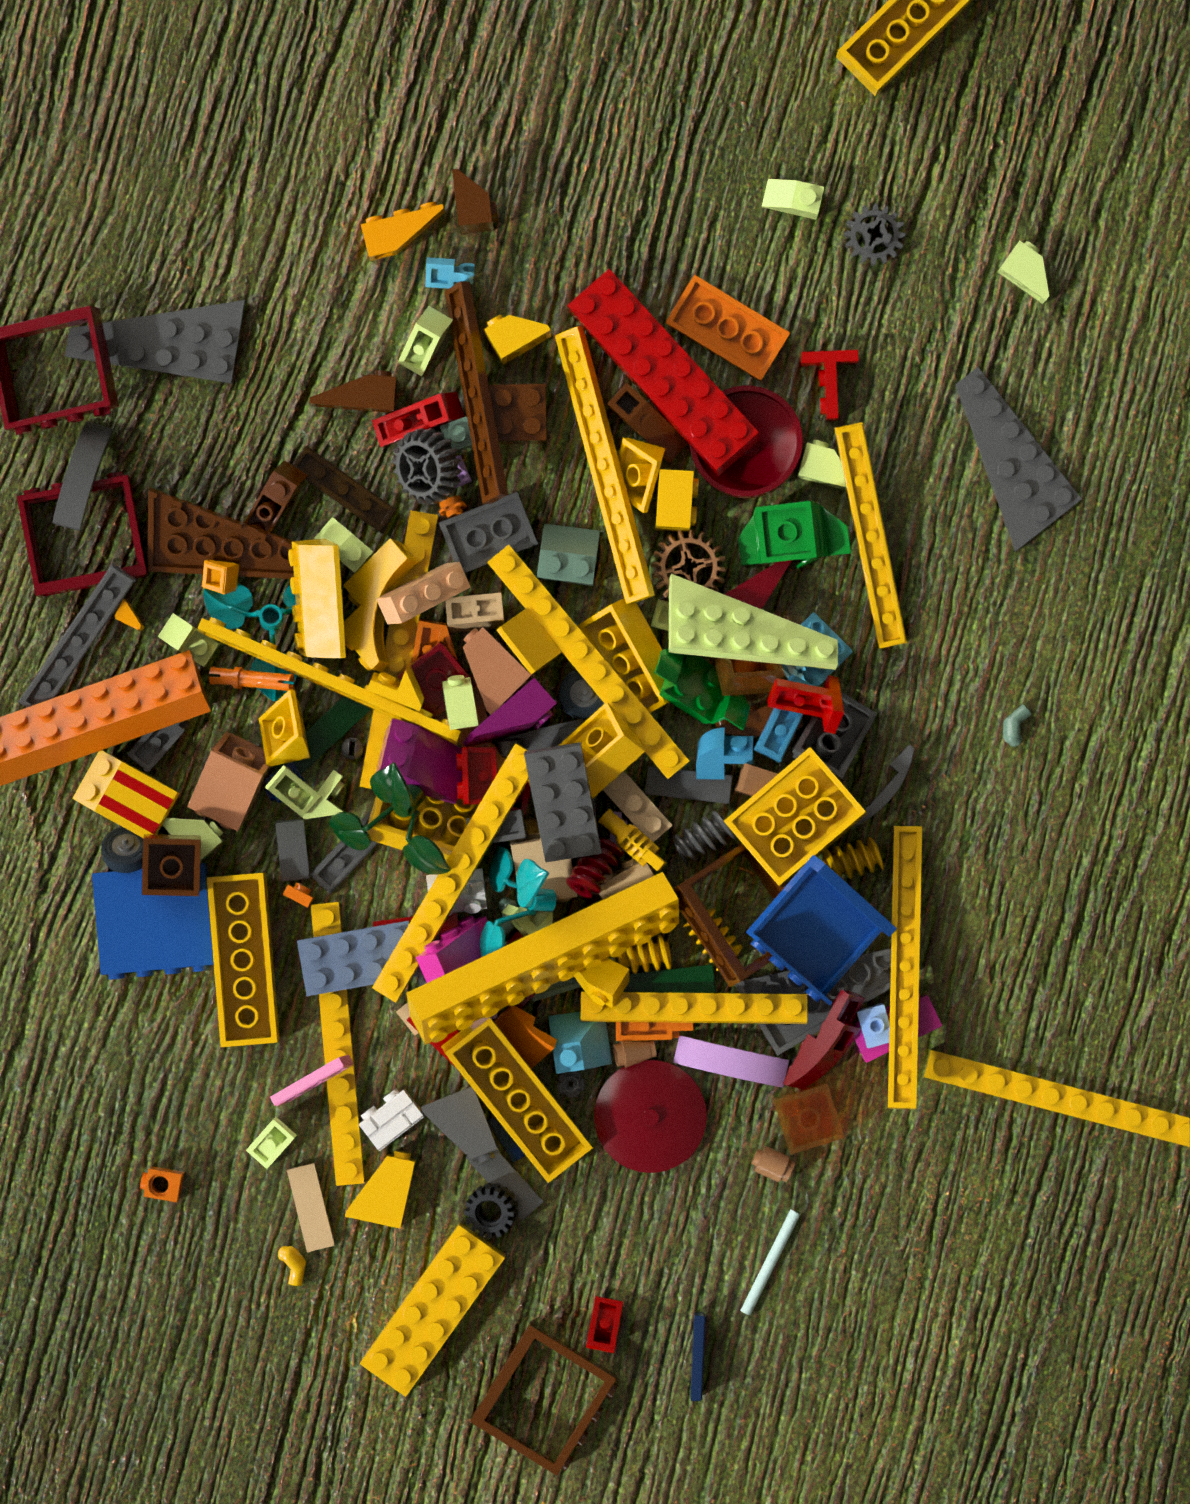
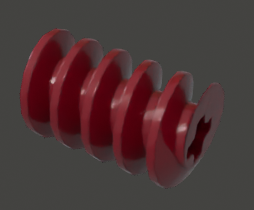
M600 835L602 854L580 857L577 861L578 866L572 869V875H569L566 879L567 885L585 898H592L591 892L601 893L602 890L597 883L603 885L607 883V879L602 874L611 875L613 871L608 865L617 866L618 864L613 855L622 857L624 854L613 841Z

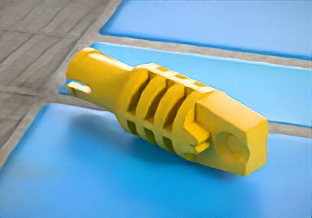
M611 809L607 810L598 822L617 838V844L641 866L644 867L649 863L657 871H660L665 866L666 862L656 853L660 848L635 825H627Z

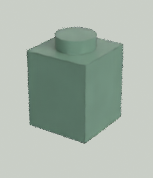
M467 417L440 426L445 439L452 440L451 448L458 449L455 454L473 448Z

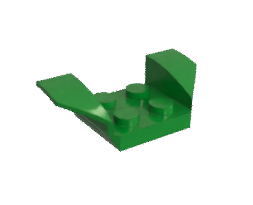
M814 501L755 507L752 518L738 538L741 566L851 553L848 526Z
M669 648L660 652L654 673L664 679L659 694L661 697L703 724H715L725 719L739 729L744 730L750 706L733 676L728 678L727 674L697 655L669 653Z

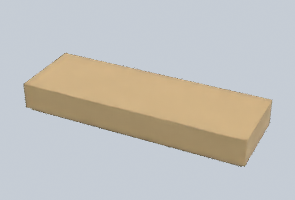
M315 1162L287 1169L307 1252L335 1246Z

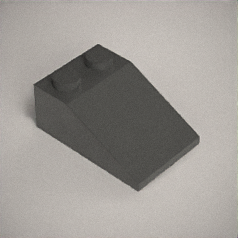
M841 692L844 714L836 733L824 732L822 718L810 715L783 762L788 765L791 764L811 747L837 779L841 781L877 713Z

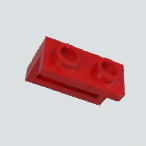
M462 747V754L456 755L457 771H462L463 782H457L458 799H463L464 805H479L497 775L496 747Z

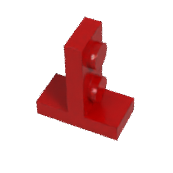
M858 350L802 352L800 355L801 367L823 366V370H818L819 387H824V398H820V415H825V422L837 421L836 365L857 364L859 361Z
M830 675L827 676L823 688L776 678L767 699L768 707L821 717L824 732L832 734L836 733L844 714L839 678Z

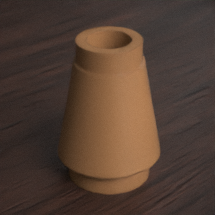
M653 1040L619 1041L618 1044L613 1045L617 1066H625L627 1068L651 1057H656V1048Z

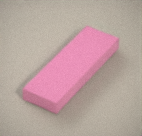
M350 1055L338 1057L270 1098L274 1106L287 1104L353 1066L352 1064L354 1063Z

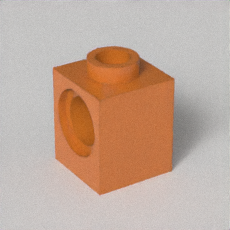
M151 1166L148 1168V1173L143 1172L140 1189H144L143 1197L178 1202L181 1196L185 1172ZM162 1176L167 1179L169 1186L166 1191L156 1189L154 1185L156 1177Z

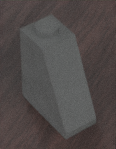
M472 1087L421 1107L422 1112L474 1163L477 1161L480 1164L488 1163L496 1158L495 1154L500 1153L480 1098Z

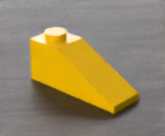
M606 958L601 960L600 964L595 968H584L575 973L574 977L595 1003L599 1005L606 1004L613 1008L629 983V969Z

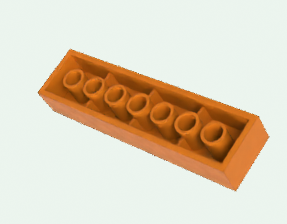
M187 650L0 717V786L210 712L211 709L201 674L191 651Z

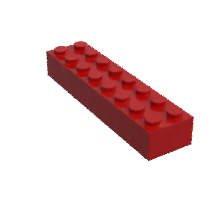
M610 269L605 271L567 305L570 314L717 476L721 475L760 440V434L757 429Z

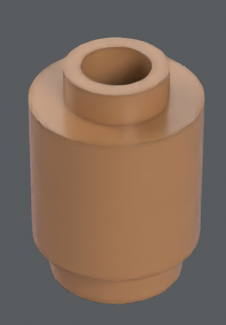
M765 1146L763 1150L757 1149L751 1164L755 1165L754 1172L776 1182L781 1180L786 1183L793 1171L795 1162L790 1160V1156Z

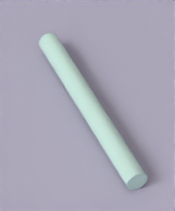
M790 1209L740 1310L743 1313L751 1315L801 1215L798 1212Z

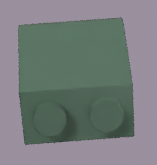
M544 524L537 579L593 587L600 531Z

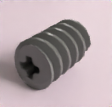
M716 811L711 812L713 821L703 817V827L694 822L692 824L693 833L684 828L683 839L677 834L673 835L674 845L687 867H689L687 858L692 859L695 863L698 862L697 852H700L705 857L708 856L707 846L716 851L718 850L716 841L719 840L723 845H726V835H729L734 840L736 839L732 830L724 822L723 815L721 816Z

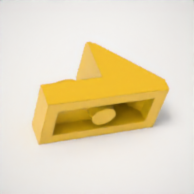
M410 664L407 665L401 682L395 681V677L384 672L380 674L373 673L367 688L368 691L420 711L424 696Z

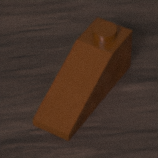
M376 370L375 375H365L310 397L309 404L313 407L392 413L395 411L398 380L397 377L392 376V372Z

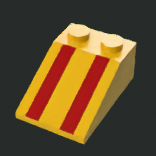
M101 750L98 751L72 799L143 838L144 834H158L180 793L120 758Z

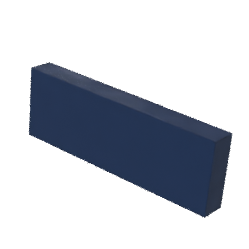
M694 1312L691 1401L702 1400L706 1324L704 1312Z

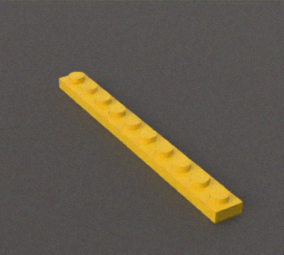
M576 326L555 335L625 602L626 604H633L653 597L655 594L583 327Z
M410 510L404 546L418 563L403 577L397 588L429 571L438 515ZM420 614L403 623L389 624L385 650L390 665L383 672L395 677V681L400 682L397 675L408 664H411ZM375 709L373 711L360 787L372 789L370 779L376 773L386 729L393 718Z
M507 545L487 562L488 565L523 607L530 610L563 655L603 703L608 702L634 731L645 753L663 775L669 779L689 763L688 758L512 547Z
M211 617L208 621L202 618L199 623V633L397 720L421 726L452 744L457 745L461 738L460 730H450L448 720L443 719L442 723L431 718L433 714L424 709L414 711L405 707V705L386 699L368 691V685H365L364 688L354 685L355 680L346 675L339 674L336 677L329 674V669L321 664L314 662L311 666L302 662L303 657L296 653L288 651L287 654H283L277 651V646L266 640L258 643L251 640L252 635L243 630L236 629L233 632L226 629V624L218 619Z
M519 744L513 746L446 862L452 869L448 873L438 874L372 987L395 1003L399 1001L419 967L416 957L425 951L424 946L433 942L529 780L524 757L525 751L529 750Z
M894 826L892 925L897 929L892 934L888 1109H917L922 827Z
M339 902L311 904L313 937L342 932ZM347 989L319 994L325 1065L338 1057L350 1055L354 1063ZM354 1064L327 1080L336 1186L365 1183Z
M930 1049L923 1075L925 1078L1190 1147L1189 1117Z

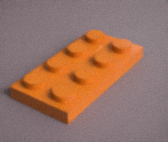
M695 274L665 322L669 327L760 382L790 335V332Z

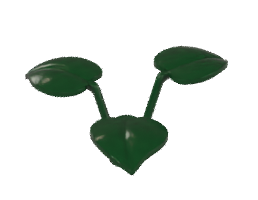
M395 762L374 773L370 779V786L375 795L381 801L391 803L388 809L364 826L360 818L350 812H339L329 821V826L345 845L355 850H365L371 844V837L366 831L374 827L392 811H395L400 817L412 816L406 835L408 844L403 847V853L408 862L419 871L434 875L448 873L452 869L447 864L439 847L432 840L420 835L412 837L416 819L420 815L417 808L425 800V794L418 786L406 784Z

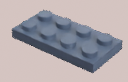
M409 921L297 940L306 996L373 985L407 929Z

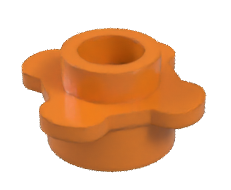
M459 495L452 496L439 503L441 508L439 514L441 517L447 516L450 519L462 514V510L467 508L465 501L461 500Z

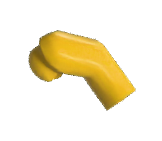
M293 1246L281 1247L278 1251V1258L284 1261L291 1269L288 1284L302 1286L306 1266L305 1258Z

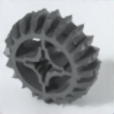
M420 428L408 432L404 435V438L397 442L399 447L393 450L397 457L391 461L396 465V469L392 473L397 474L399 477L396 483L403 485L402 493H409L410 500H417L419 504H435L446 500L456 491L455 486L461 482L457 476L463 472L458 468V463L461 460L457 459L455 455L458 449L451 448L452 440L445 439L444 433L436 432V429Z

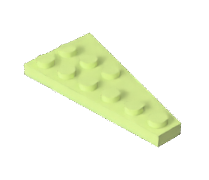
M674 574L670 575L669 653L836 670L838 666L837 639Z

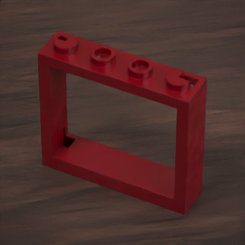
M86 306L0 327V408L5 430L14 431L16 435L28 434L32 432V427L41 426L42 429L54 428L58 426V421L68 420V423L85 420L84 415L94 413V417L111 414L110 409L119 407L99 308ZM88 322L103 400L20 420L5 342Z
M123 472L106 474L107 479L97 481L95 479L91 493L123 487L138 565L122 567L121 569L136 579L148 577L150 574L147 571L148 564L131 477L123 475ZM63 482L52 484L51 490L40 492L39 487L30 488V490L23 491L24 495L17 496L33 585L37 597L97 587L107 572L102 571L45 582L31 505L58 500Z

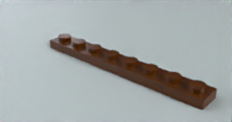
M460 281L445 291L449 318L453 319L451 330L482 503L493 504L508 495L507 481L504 474L502 454L497 435L498 431L493 413V403L490 396L488 376L473 302L474 298L470 282Z

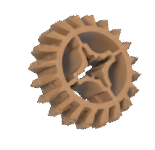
M693 529L689 530L688 538H684L682 530H679L677 532L679 540L675 541L674 537L669 534L667 536L670 542L669 546L664 542L659 543V547L664 552L662 554L654 551L653 556L660 559V562H652L651 567L659 568V572H655L651 576L652 579L661 577L662 581L656 584V588L661 589L663 586L668 588L663 594L665 598L669 596L668 577L671 574L683 576L686 580L691 581L690 575H687L686 572L683 573L682 570L674 571L685 565V554L687 559L692 561L691 564L693 562L696 565L703 564L693 569V581L691 582L697 584V572L712 566L711 577L704 587L716 592L719 591L713 583L714 581L721 584L724 583V578L717 576V573H726V567H718V563L724 562L726 557H716L715 554L720 552L722 548L721 546H716L713 550L710 546L714 542L713 537L709 538L705 543L702 541L705 535L704 532L701 531L698 539L693 538ZM688 545L700 547L708 554L709 558H693ZM679 547L681 562L665 569L668 555L675 548Z

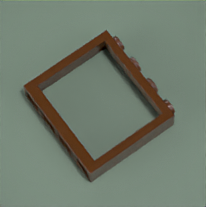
M743 843L673 888L679 899L680 911L729 987L743 981L771 962L769 959L772 955L767 951L764 955L743 967L692 886L742 853H744L773 900L787 885L786 883L781 888Z
M529 1322L473 1413L470 1422L557 1476L560 1470L566 1471L574 1457L570 1454L574 1447H581L588 1436V1432L585 1429L590 1421L596 1423L603 1411L600 1405L604 1398L610 1399L617 1389L618 1384L615 1383L617 1379L616 1374L532 1322ZM534 1339H537L604 1381L555 1461H552L486 1420L487 1415Z

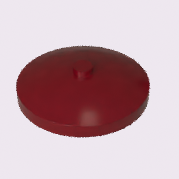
M743 385L723 390L722 392L757 429L760 434V440L719 476L690 446L695 467L711 487L728 496L756 498L769 494L789 480L800 462L803 436L798 417L792 407L781 396L766 388Z
M647 1059L627 1068L623 1066L615 1071L599 1091L594 1109L596 1133L606 1152L624 1167L644 1173L667 1171L686 1161L698 1148L703 1138L707 1121L704 1097L692 1077L674 1064L654 1059Z

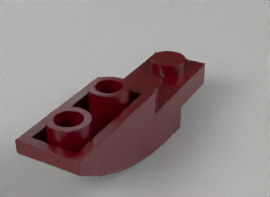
M841 989L839 995L834 999L831 1011L821 1025L818 1036L808 1034L801 1043L800 1050L793 1064L789 1067L783 1084L789 1087L804 1089L824 1076L840 1060L860 1030L858 1026L853 1024V1021L865 1000L863 996Z

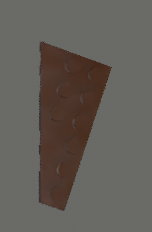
M151 487L149 488L147 571L203 574L204 560H214L238 564V576L282 579L294 577V568L290 566L288 557L289 549H292V540Z

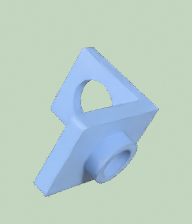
M879 1003L860 1009L857 1012V1016L867 1048L889 1043L890 1023L884 1004Z

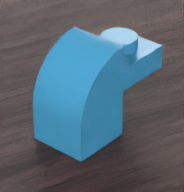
M716 728L703 734L698 741L696 779L725 780V764H753V736H725V728Z

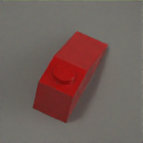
M450 392L437 394L372 420L379 445L384 447L397 443L408 432L420 428L437 430L440 429L441 425L463 418L465 415L458 393Z

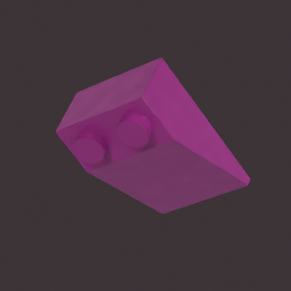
M533 678L475 728L464 740L463 744L465 747L526 733L532 727L537 730L554 714L551 709L557 703L538 681Z
M392 718L385 732L376 772L395 762L407 785L413 784L418 786L425 796L455 804L458 797L457 782H461L463 775L462 771H457L456 755L462 754V748L421 726Z

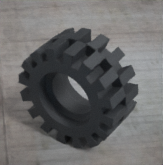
M486 1183L483 1187L481 1185L472 1193L465 1204L467 1208L464 1210V1216L468 1215L466 1223L467 1225L472 1223L471 1230L475 1232L478 1229L480 1231L479 1236L481 1237L485 1234H488V1238H493L495 1235L497 1237L502 1236L516 1221L515 1218L519 1210H516L518 1201H513L515 1197L513 1192L511 1194L507 1193L509 1188L506 1186L502 1189L499 1188V1183H495L493 1186H491V1183ZM486 1201L496 1202L501 1208V1217L497 1220L486 1218L482 1213V1204Z

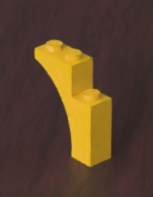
M391 538L343 585L349 592L347 596L350 601L358 607L344 621L345 645L360 655L359 662L369 671L383 672L390 665L384 645L385 618L376 598L396 589L403 577L418 563L400 541Z

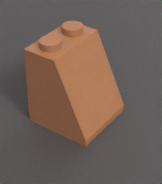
M483 627L479 631L474 628L463 639L466 643L463 649L486 710L492 715L513 697L532 676Z
M226 731L211 750L187 807L193 809L199 816L209 817L219 822L226 829L239 831L246 821L272 767L266 765L264 749Z

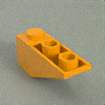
M437 202L422 204L420 210L410 212L409 209H401L393 212L392 217L383 219L382 215L367 218L366 223L361 224L370 261L398 255L445 213L443 204L437 205Z

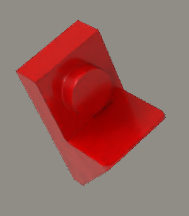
M595 1296L586 1348L614 1353L623 1301Z

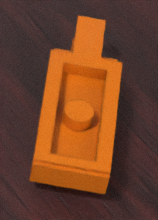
M616 1022V1041L672 1040L673 1038H679V1031H693L694 1023Z

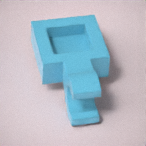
M427 257L425 287L449 289L454 286V282L460 281L473 284L475 264L463 263L455 266V259Z

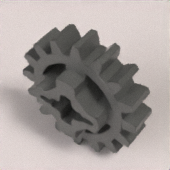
M874 204L872 210L869 211L864 205L862 206V214L860 215L854 211L852 216L855 221L848 220L846 226L851 231L844 232L843 237L850 238L845 247L854 248L851 255L852 258L857 255L862 256L861 264H864L866 259H869L871 266H875L877 260L880 259L884 265L887 263L886 256H890L893 259L897 256L894 248L901 250L903 244L898 242V240L904 239L905 233L898 230L904 224L903 222H895L898 215L896 212L892 215L887 214L888 206L879 211L878 205ZM877 217L874 222L868 224L862 222L867 218ZM885 222L890 225L893 236L887 233ZM879 224L878 236L881 238H876L872 245L869 246L871 234L868 232L872 233ZM856 234L857 236H860L863 240V249L857 242ZM880 246L887 247L883 252L872 253L875 248Z

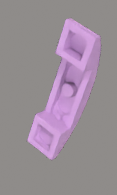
M679 1035L673 1063L783 1088L789 1060Z

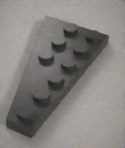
M241 300L102 323L111 365L232 384L246 301ZM89 325L69 328L65 357L96 362Z
M891 948L862 954L829 991L826 997L834 1002V999L843 989L863 996L865 998L863 1004L890 989ZM789 970L743 980L735 984L739 993L807 994L805 991L808 989V986L804 983L799 987L787 976L791 972ZM807 994V1024H759L778 1056L806 1039L808 1034L813 1035L820 1031L822 1023L826 1020L833 1007V1003L828 1005L823 999L817 1003Z

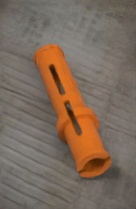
M212 666L209 674L220 675V677L209 676V682L212 685H232L235 689H242V687L282 691L294 689L293 684L283 683V681L295 682L294 674L244 670L243 667L227 669Z

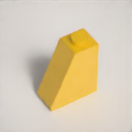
M397 1150L394 1151V1155L388 1154L348 1207L345 1217L400 1229L416 1162L415 1159L410 1158L411 1154Z

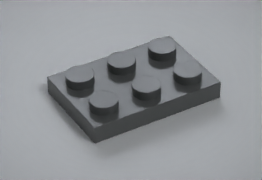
M518 492L507 495L493 504H485L439 522L454 562H460L465 574L488 565L487 562L507 545H510L516 553L538 545Z

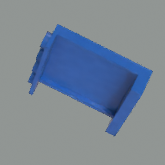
M812 855L746 933L754 939L751 945L764 955L768 951L772 955L769 960L781 971L785 967L791 971L787 976L799 987L803 983L808 986L805 992L817 1003L823 999L828 1005H831L833 1002L826 997L829 991L881 932L890 937L897 928L815 855Z
M200 863L199 896L142 895V869L131 873H119L116 871L92 873L101 975L108 974V978L111 980L126 978L125 973L136 972L137 977L153 976V970L164 969L165 974L182 973V967H193V972L210 970L209 965H214L207 888V863Z

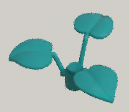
M237 583L236 591L227 594H221L209 589H204L203 591L204 603L209 615L224 622L226 629L234 630L241 628L244 624L245 616L249 618L259 617L261 626L269 631L270 643L276 645L275 630L282 624V615L291 614L293 605H296L295 594H292L290 585L283 593V602L289 609H280L276 605L268 604L261 610H256V612H248L253 606V597L249 589L242 584ZM258 658L254 660L250 671L292 674ZM283 681L284 684L294 685L295 683L291 681ZM257 688L272 701H278L288 692Z
M497 845L490 863V886L495 892H502L505 885L517 888L518 904L520 907H527L528 910L499 918L495 923L487 921L480 936L481 957L505 946V934L501 924L529 915L535 916L536 911L552 912L556 906L555 891L553 889L541 888L549 872L542 869L532 859H524L521 862L516 882L511 881L509 876L513 870V861L510 852L503 845Z

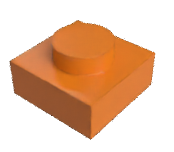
M296 882L295 886L288 884L283 893L286 897L307 908L311 906L315 898L310 895V888Z

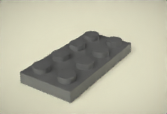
M581 742L525 751L524 757L545 863L602 854Z

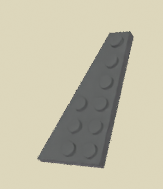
M977 367L956 383L955 387L969 421L975 443L978 446L981 460L1015 552L1082 500V498L979 367Z

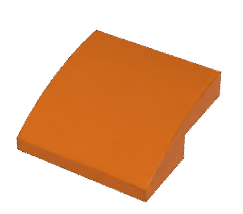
M509 1006L494 1022L532 1069L555 1048L557 1039L533 1026L536 1017L516 1006Z

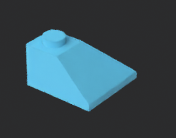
M581 1011L548 1016L550 1034L553 1038L557 1039L553 1049L556 1074L612 1064L606 1022H581Z

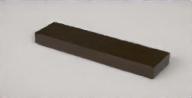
M306 445L292 463L294 467L308 475L306 481L380 533L384 531L397 512L394 507Z

